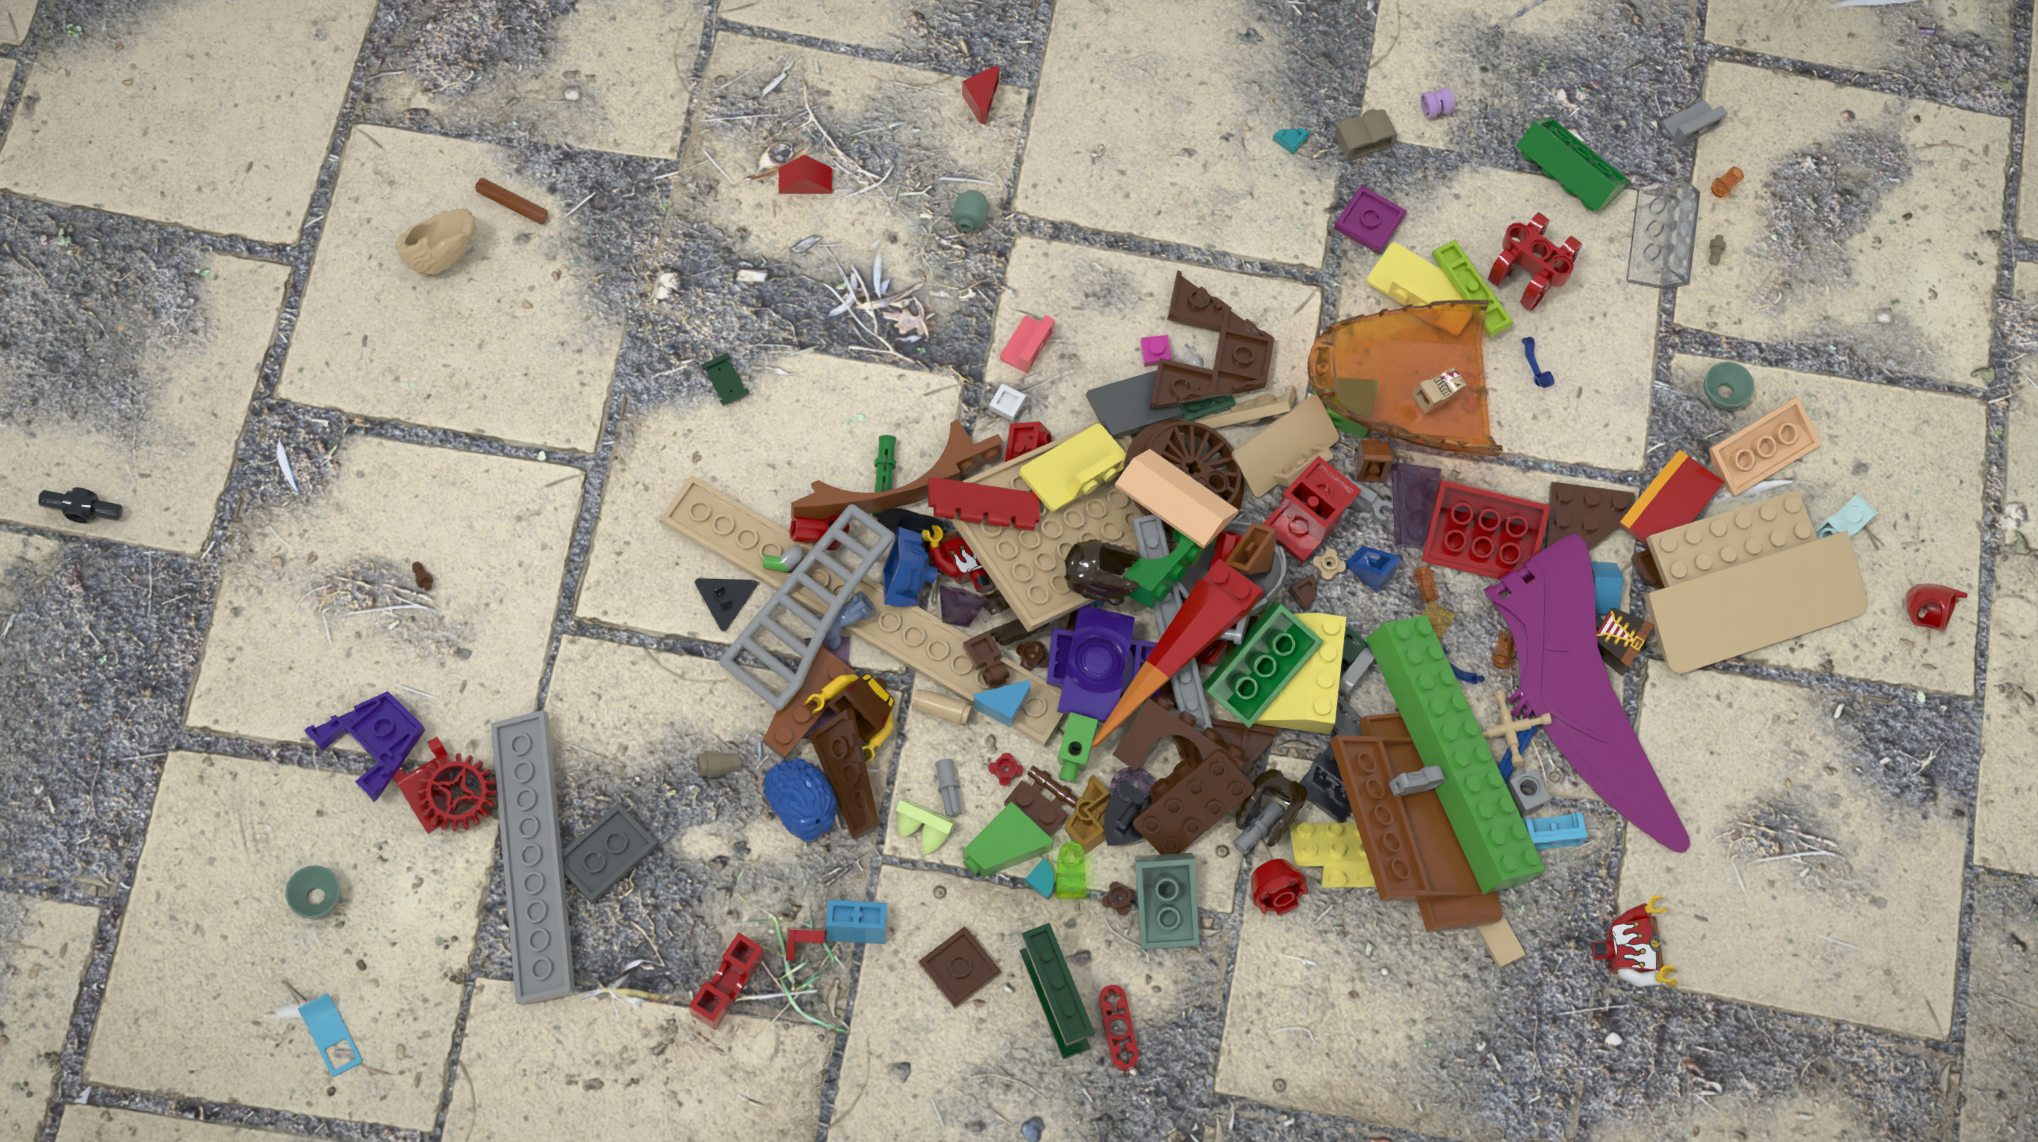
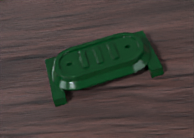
M729 353L701 364L703 371L707 370L709 379L718 395L722 398L720 400L722 406L750 394L748 388L743 389V384L732 364L726 361L731 359Z

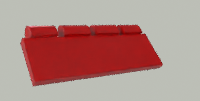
M929 477L928 507L934 508V517L954 519L955 513L958 511V520L982 523L983 515H985L986 524L1009 528L1010 522L1013 520V528L1034 531L1035 523L1040 521L1039 497L1034 492Z

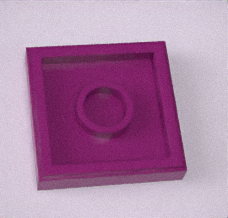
M1361 185L1335 223L1334 229L1380 255L1406 216L1407 210Z

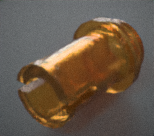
M1732 166L1721 178L1713 180L1711 186L1712 193L1719 198L1728 196L1731 193V189L1743 180V172L1738 167Z
M1422 566L1415 569L1413 580L1417 581L1422 603L1438 600L1440 596L1433 578L1434 570H1431L1430 566Z
M1506 631L1499 632L1496 651L1491 656L1493 665L1496 668L1508 669L1513 664L1512 653L1515 643L1511 632L1508 633L1507 642L1505 638Z

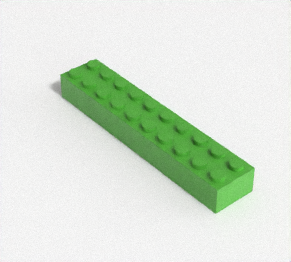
M1423 615L1383 623L1366 638L1424 766H1440L1444 773L1446 781L1435 787V790L1483 895L1528 883L1546 869L1428 616Z

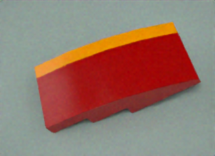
M1679 449L1631 507L1618 526L1649 547L1646 538L1650 535L1694 522L1725 481Z

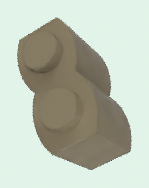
M1385 109L1368 110L1362 117L1343 118L1337 124L1334 133L1347 160L1357 159L1371 152L1388 149L1395 145L1398 136Z

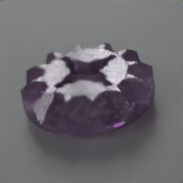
M1126 767L1119 770L1113 776L1110 784L1111 795L1116 789L1119 797L1127 803H1131L1132 799L1124 796L1121 791L1120 785L1123 779L1131 785L1135 784L1137 780V789L1144 793V800L1150 797L1149 791H1151L1155 783L1153 777L1142 768L1135 771L1131 767Z

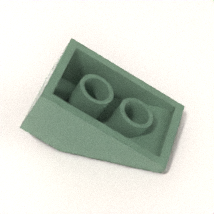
M1193 853L1134 856L1141 949L1200 946L1195 858Z

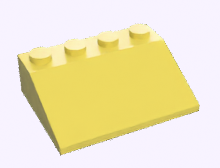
M1323 613L1293 614L1319 636L1323 642L1253 724L1331 735L1336 718L1346 617Z

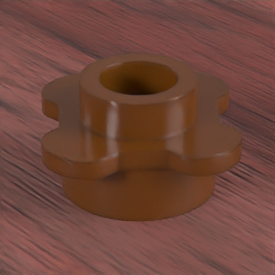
M1040 641L1028 642L1017 646L1016 654L1020 656L1021 667L1029 671L1032 667L1039 666L1042 668L1046 666L1047 658L1043 655V644ZM1034 654V657L1030 658L1029 655Z
M1117 881L1112 882L1109 885L1110 890L1107 896L1102 898V905L1105 908H1113L1119 915H1125L1128 913L1130 902L1135 900L1136 893L1133 889H1128V887L1121 885ZM1120 896L1122 899L1118 901L1116 897Z

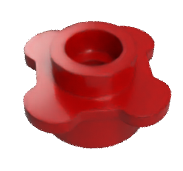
M1003 753L996 762L990 763L989 772L995 774L999 779L1000 785L1008 786L1014 777L1022 775L1023 767L1017 765L1012 754ZM1007 767L1009 770L1005 772L1003 768Z

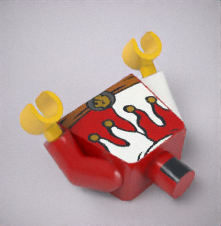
M932 525L934 536L931 538L929 531L923 530L922 538L930 542V554L934 566L949 578H953L957 584L972 581L977 593L984 592L992 587L988 573L959 531L943 535V531L939 526Z
M1654 895L1649 899L1648 904L1643 903L1631 908L1615 919L1605 933L1606 941L1592 942L1591 951L1593 959H1609L1611 973L1619 974L1621 979L1637 987L1660 985L1661 982L1668 986H1675L1678 981L1673 978L1667 979V976L1671 972L1676 973L1678 971L1671 965L1664 966L1656 916H1651L1653 912L1660 915L1667 912V907H1662L1658 910L1655 907L1657 901L1663 900L1664 897Z

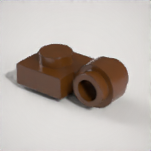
M989 631L963 642V648L975 669L978 670L985 666L982 677L988 687L994 686L996 688L1006 683V679L1010 678V674L1003 662L998 664L996 661L1001 658L1002 653Z

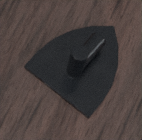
M1124 779L1111 795L1104 814L1107 846L1126 845L1144 838L1133 826V819L1148 807L1152 800Z

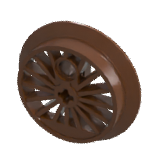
M1164 420L1146 427L1131 442L1125 456L1124 470L1134 457L1151 449L1220 498H1222L1221 495L1226 496L1227 503L1238 510L1240 509L1244 495V479L1241 475V468L1232 458L1234 450L1232 446L1214 429L1193 421ZM1180 433H1185V444ZM1194 436H1197L1201 439L1194 452ZM1206 442H1208L1214 448L1199 459ZM1218 452H1219V454H1220V455L1222 456V458H1223V459H1219V460L1207 462L1210 458H1212V457H1213L1216 453H1218ZM1227 466L1229 472L1216 469ZM1133 500L1144 516L1153 515L1152 512ZM1161 519L1163 529L1174 534L1173 527Z

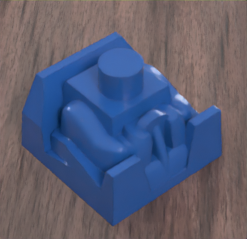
M901 527L898 528L882 569L885 605L900 607L917 605V594L921 592L924 582L932 584L935 582L937 567L927 564L928 555L921 546L922 534Z

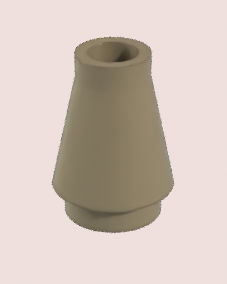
M706 750L702 754H697L699 777L706 776V779L731 771L740 770L739 754Z

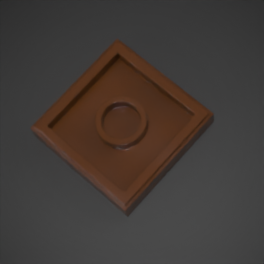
M965 926L918 961L920 967L954 1009L1001 974V970Z

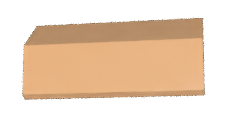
M1797 396L1710 447L1709 451L1715 475L1725 481L1724 487L1732 497H1735L1817 448L1821 443Z
M1151 449L1134 457L1115 483L1116 488L1203 549L1239 512L1238 509Z

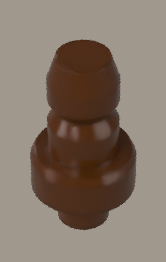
M414 562L412 570L416 576L415 582L417 586L424 588L426 591L430 590L434 580L432 575L424 570L420 562Z

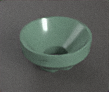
M1720 362L1712 366L1707 372L1703 388L1711 403L1719 408L1732 410L1742 407L1749 401L1754 392V381L1748 370L1740 364ZM1718 387H1729L1732 390V396L1730 398L1720 396Z
M317 865L307 866L295 872L286 887L288 905L293 912L306 919H319L327 916L336 908L341 896L340 884L335 874L329 869ZM315 889L323 890L325 897L321 903L314 905L308 902V895L311 891Z

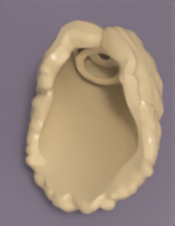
M457 208L455 210L452 209L450 212L442 211L440 215H435L428 221L410 227L406 232L399 235L395 247L399 257L410 269L416 272L438 274L443 270H447L464 255L468 244L472 242V237L476 233L475 216L467 209Z

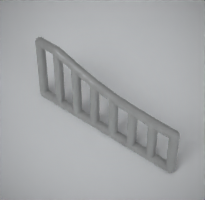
M855 504L848 505L719 659V664L777 711L783 710L802 687L814 658L841 608L874 563L894 541L895 534ZM852 518H855L881 537L871 550L843 531ZM835 539L863 559L853 573L825 553V550ZM816 561L846 582L837 596L806 574ZM798 583L829 605L822 620H819L788 596ZM780 604L815 630L808 647L770 618ZM762 626L803 657L796 674L752 640V637ZM743 648L789 683L779 697L733 661Z

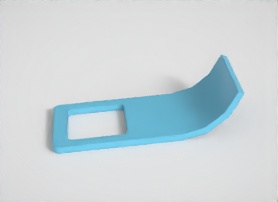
M328 993L298 1008L333 1077L362 1063V1059ZM346 1039L355 1055V1059L337 1069H333L325 1050Z

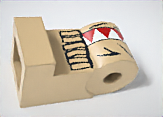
M1454 367L1431 380L1427 379L1421 382L1411 395L1424 414H1427L1450 401L1451 398L1465 390L1468 385ZM1423 393L1425 394V396L1427 397V399L1430 401L1429 404L1424 401V399H1423Z

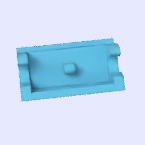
M1582 812L1563 816L1522 819L1536 850L1580 846L1588 838Z

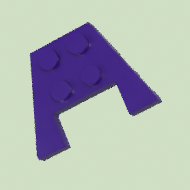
M388 691L354 706L355 710L340 717L336 715L331 716L330 721L317 727L311 725L304 730L306 735L322 751L344 733H348L377 762V764L355 781L357 786L373 802L380 797L425 732L423 725Z

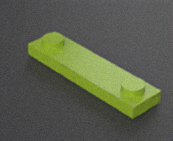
M1456 239L1433 250L1432 257L1489 338L1513 326L1514 322Z

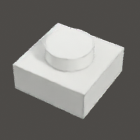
M1001 384L989 404V410L1013 422L1026 400V395Z

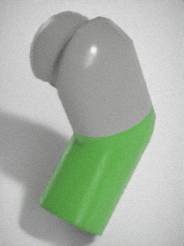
M793 545L780 557L765 554L763 568L790 572L803 560V549L798 545Z

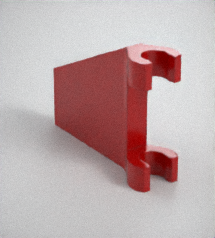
M438 737L427 742L436 758L405 775L400 767L393 776L394 781L427 834L440 827L443 820L440 819L436 825H432L430 821L434 813L424 817L422 812L429 805L419 806L418 801L426 796L418 795L417 789L426 788V786L419 783L420 777L430 778L425 773V768L429 767L435 771L437 768L433 763L434 760H439L441 765L446 764L444 756L448 753ZM450 772L443 775L438 781L450 782ZM433 789L435 805L445 812L448 798Z

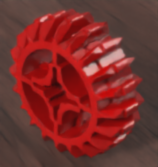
M457 753L455 756L456 762H451L450 756L447 754L444 756L446 764L441 765L440 761L436 759L433 761L437 768L435 771L429 767L425 768V773L430 778L420 777L419 783L426 786V788L417 789V794L426 797L420 799L418 804L420 807L429 805L422 813L424 817L434 813L430 821L432 825H436L441 819L443 820L441 829L444 831L448 828L449 823H452L453 832H458V824L463 823L465 831H469L468 821L473 820L474 824L479 826L481 824L477 817L479 814L484 818L489 817V813L484 807H495V803L487 798L497 796V791L488 789L496 785L495 779L485 780L490 776L491 770L485 769L480 772L483 767L481 760L472 766L473 756L468 755L466 761L462 762L461 753ZM460 771L451 782L438 781L449 772ZM469 773L479 781L482 788L481 796L474 794L473 791L466 787ZM461 784L462 793L465 795L459 796V799H454L453 802L450 790L459 787ZM433 789L448 798L445 812L435 805ZM461 804H477L467 813L454 815V812H456Z

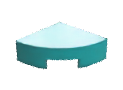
M1302 128L1282 129L1273 135L1272 140L1294 155L1309 138L1310 132Z
M1043 858L1025 878V882L1047 900L1053 890L1054 873L1048 861Z

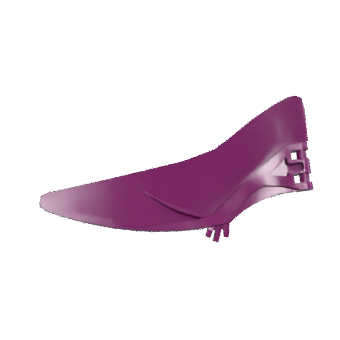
M1576 534L1570 535L1531 557V559L1523 563V567L1519 570H1512L1500 578V582L1492 587L1490 585L1483 589L1488 600L1497 608L1505 620L1517 650L1520 687L1508 699V702L1513 704L1517 699L1520 701L1513 710L1512 715L1517 718L1524 707L1526 712L1522 719L1530 718L1532 713L1535 718L1540 717L1542 714L1550 713L1552 724L1539 725L1584 782L1608 805L1651 838L1674 852H1686L1690 846L1689 836L1611 686L1597 644L1595 587L1591 559L1584 540ZM1530 576L1533 580L1526 584L1523 580ZM1507 591L1509 596L1502 599L1500 595Z

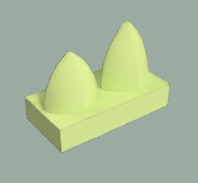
M906 798L901 799L896 808V811H898L897 827L901 837L914 833L924 823L922 846L925 854L938 849L944 843L948 834L953 833L957 824L956 821Z

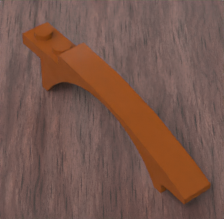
M957 419L950 423L948 442L941 457L928 472L917 480L897 489L875 493L842 490L817 480L811 483L814 493L791 503V519L794 516L828 519L831 515L840 516L850 504H855L867 514L916 503L928 498L929 477L960 481L961 474H970L977 467L996 462L1002 456L1004 442L999 434H996L974 444Z

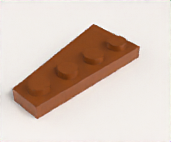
M821 645L802 687L783 710L776 711L762 743L780 757L786 759L830 707L827 704L829 702L827 699L824 701V707L818 713L811 714L818 708V705L813 700L804 705L807 698L813 694H821V689L840 675H856L857 672Z

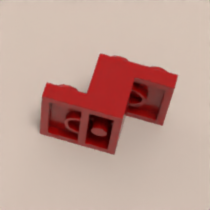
M1318 456L1285 490L1279 507L1262 525L1277 529L1276 543L1303 564L1338 527L1342 513L1360 495L1361 489Z

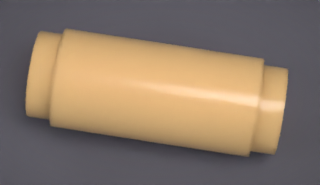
M917 689L912 703V708L917 709L919 712L958 724L967 725L972 712V705L967 704V702L925 689Z

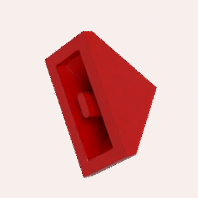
M997 66L962 81V96L980 124L985 125L999 83L1000 67Z
M803 155L779 167V194H832V167L807 155Z

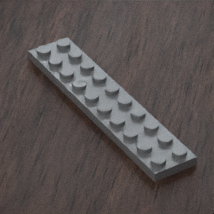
M544 710L491 723L516 1004L521 1006L575 993L549 716Z

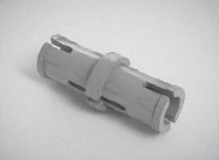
M1270 801L1256 818H1251L1247 828L1233 841L1235 848L1242 854L1247 855L1261 838H1265L1269 834V829L1283 816V809L1277 803Z

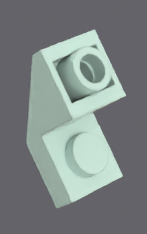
M1857 494L1839 512L1828 517L1815 530L1817 538L1821 539L1848 530L1851 539L1878 512L1860 494Z

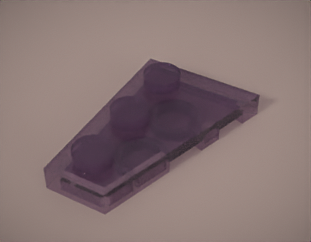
M1398 462L1391 465L1395 546L1417 549L1423 547L1441 469Z

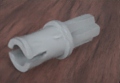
M941 759L935 763L940 784L938 792L942 794L945 814L955 817L962 814L958 791L960 783L956 781L953 759Z

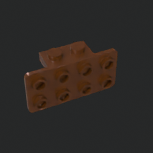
M1215 750L1200 763L1194 756H1191L1188 760L1180 761L1169 776L1160 778L1153 784L1151 791H1149L1152 803L1134 817L1133 826L1160 855L1181 853L1254 792V786L1222 750Z

